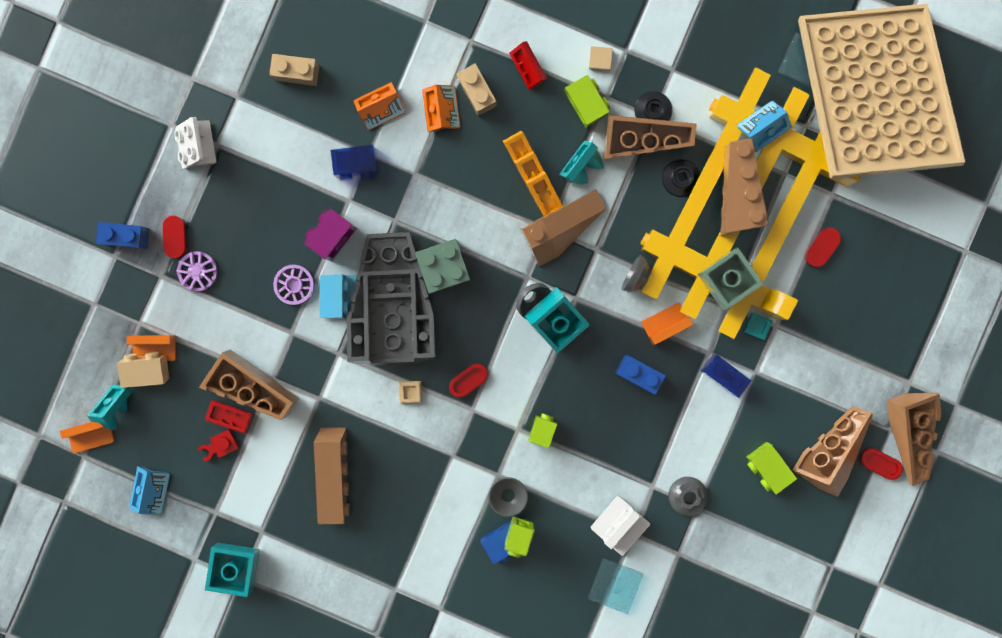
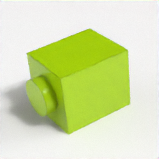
M543 413L541 417L536 415L528 442L549 448L557 426V422L553 421L554 417Z

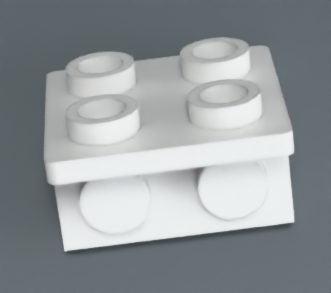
M191 117L176 127L174 136L178 142V159L183 169L193 165L216 163L209 120L197 121L196 117Z
M617 496L592 524L591 529L604 540V543L610 549H615L623 556L650 526V523L620 496Z

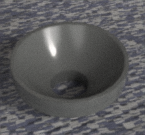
M639 255L635 259L624 279L621 290L631 293L643 289L652 272L646 258Z
M534 283L523 288L516 302L519 314L526 319L524 315L552 292L551 289L542 283ZM533 291L532 297L528 300H524L526 295L529 292Z
M504 477L497 480L491 486L488 499L491 508L497 514L511 517L523 511L528 501V494L521 481L512 477ZM505 489L514 491L515 497L511 501H505L502 498V492Z
M681 477L671 485L668 499L670 505L677 513L693 516L705 508L708 494L700 480L694 477ZM687 492L695 493L696 500L694 503L686 504L684 502V495Z

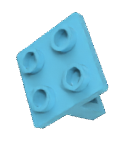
M334 274L320 276L321 318H347L357 275Z

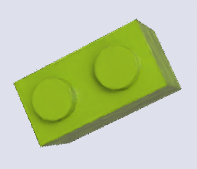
M588 74L565 87L564 91L585 128L605 118L610 112L608 110L610 105L605 97L601 98L598 93L599 86L594 78L590 79Z
M768 442L746 456L749 460L748 467L754 474L758 473L762 478L760 483L767 492L771 490V492L778 494L797 480L772 444Z
M512 517L505 540V550H508L509 555L515 557L527 555L534 532L533 522Z

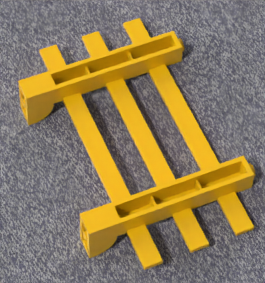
M756 67L738 102L722 94L718 100L714 98L711 103L709 118L725 127L669 237L652 230L650 234L645 233L640 243L643 245L641 251L657 258L649 280L641 292L657 300L673 267L696 278L679 311L693 319H696L709 294V290L697 274L728 254L740 232L720 235L719 233L707 257L684 245L724 168L725 146L729 142L738 141L741 134L746 136L738 129L737 124L756 112L754 108L771 76ZM795 87L792 89L783 107L788 113L792 128L763 147L756 160L761 188H763L779 154L802 164L784 203L751 265L762 282H764L818 174L830 179L821 130L815 141L792 130L809 97V94ZM861 176L831 180L847 187L859 182ZM762 285L729 308L718 331L735 339L750 307L777 320H788L798 300Z

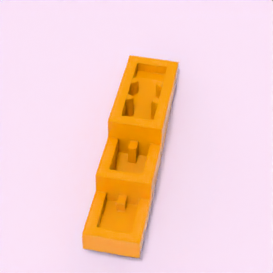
M519 131L503 140L542 215L545 216L563 207L524 133Z

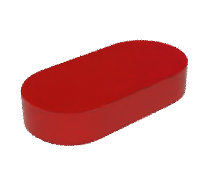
M169 216L163 222V248L165 254L174 259L183 257L187 251L186 224L178 216Z
M826 228L819 232L805 252V261L808 265L820 267L827 262L840 243L841 237L839 232L834 228Z
M476 363L453 378L449 384L451 394L462 398L483 384L488 377L486 367Z
M867 448L860 454V463L863 467L886 479L895 480L903 472L900 461L877 449Z

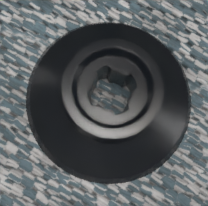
M649 91L642 94L634 107L636 118L669 121L673 112L669 98L658 91ZM651 105L658 107L657 113L650 111Z
M674 160L663 171L662 182L664 188L675 197L690 196L700 176V172L696 165L688 160ZM684 173L686 180L680 182L678 175Z

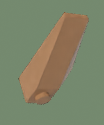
M597 189L520 228L539 267L559 257L606 209Z
M906 393L888 399L889 422L909 485L914 486L930 479L934 454L931 452L933 440H937L938 433H935L936 422L940 421L941 418L940 394Z
M852 406L834 423V427L827 434H822L818 438L819 441L813 447H808L802 453L793 471L818 489L838 497L849 478L873 414Z

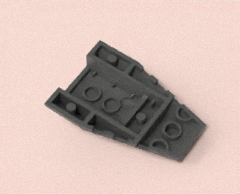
M410 232L367 234L361 256L360 269L356 277L355 290L351 298V307L347 315V362L366 365L418 363L434 359V314L415 255Z

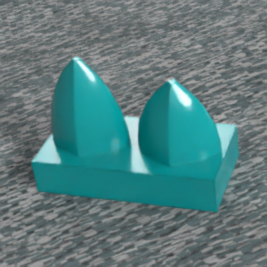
M584 141L559 175L563 179L575 184H587L588 176L584 169L585 165L593 169L604 168L602 158L597 151L598 147L593 142Z
M111 385L87 414V417L91 422H97L107 429L116 430L115 413L117 411H127V398L132 393L129 387L121 388L120 385Z

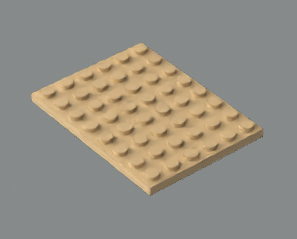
M928 4L799 17L798 23L830 179L962 166L965 163Z

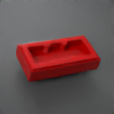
M527 41L522 42L509 52L529 90L536 88L547 79Z
M211 400L205 421L246 434L254 413Z

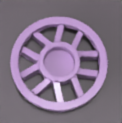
M195 251L186 254L179 261L176 272L179 281L185 288L192 291H204L210 288L216 281L218 268L210 255ZM194 255H198V263H195ZM202 256L208 258L209 260L202 263ZM189 257H190V264L185 262V260H186L187 258H189ZM212 263L213 268L206 270L205 266ZM182 265L188 266V271L181 270ZM213 272L212 279L206 273ZM181 273L188 274L184 280ZM192 278L193 281L191 285H187L186 283L188 282V280ZM205 278L209 283L205 286L201 279ZM197 281L201 286L200 288H194Z
M288 265L278 271L274 278L273 286L275 294L281 301L290 305H298L309 299L314 289V281L310 272L304 267ZM292 268L291 276L284 272L285 270ZM295 268L300 269L298 277L294 276ZM303 272H305L309 278L301 279ZM281 274L287 277L285 282L279 279ZM310 281V287H303V282ZM278 282L285 285L280 290H278ZM286 289L288 293L282 297L280 293ZM302 289H309V292L306 296L304 295ZM298 292L300 293L301 297L303 298V299H301V300H299V301L297 300V297H296V293H298ZM292 294L294 301H289L287 298Z

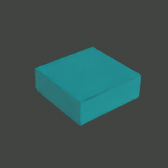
M751 313L743 333L765 341L772 320Z

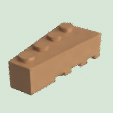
M608 115L603 159L694 146L697 124Z
M752 138L732 141L725 146L720 235L762 228L769 225Z
M231 349L221 353L199 386L203 390L212 391L218 396L227 397L237 401L236 403L247 405L256 411L279 420L286 418L300 399Z
M320 428L314 441L318 524H344L346 516L350 515V504L347 503L349 483L346 480V476H348L346 428Z

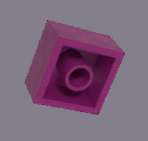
M330 209L329 211L325 210L318 219L320 223L315 229L311 228L305 236L307 240L304 244L323 259L332 262L357 230V227L339 213Z

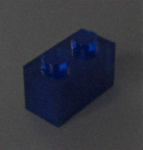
M374 145L330 150L333 176L340 178V181H349L353 179L352 176L360 175L361 178H372L374 174L379 173L376 147Z
M712 354L700 370V372L737 398H740L752 381L716 354Z

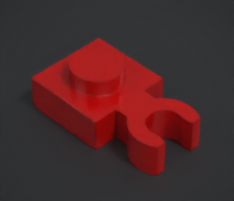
M228 429L210 438L212 445L204 444L198 450L207 449L209 451V455L203 458V461H208L214 457L215 453L220 458L240 448L232 430Z

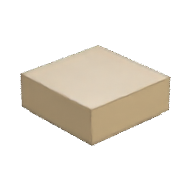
M591 46L589 69L610 71L613 48Z
M421 381L399 382L400 403L422 402Z

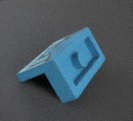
M774 101L769 102L737 124L738 129L747 138H752L755 152H758L792 128L788 113Z
M137 466L129 509L138 514L161 515L170 473L152 471L146 467Z

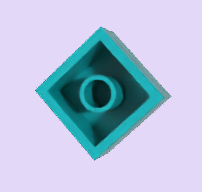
M557 287L524 315L531 326L557 354L590 326Z
M219 542L212 546L205 591L248 597L254 590L260 549Z

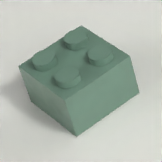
M457 239L415 252L429 294L471 281Z
M739 248L733 249L697 274L722 310L729 309L763 285V282Z

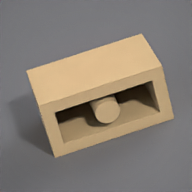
M272 54L269 75L275 81L317 86L319 64L315 59Z
M476 63L456 74L460 85L478 116L497 106L496 100Z
M149 352L145 356L137 357V354H127L117 362L121 388L160 385L170 379L166 354L159 355L158 352Z

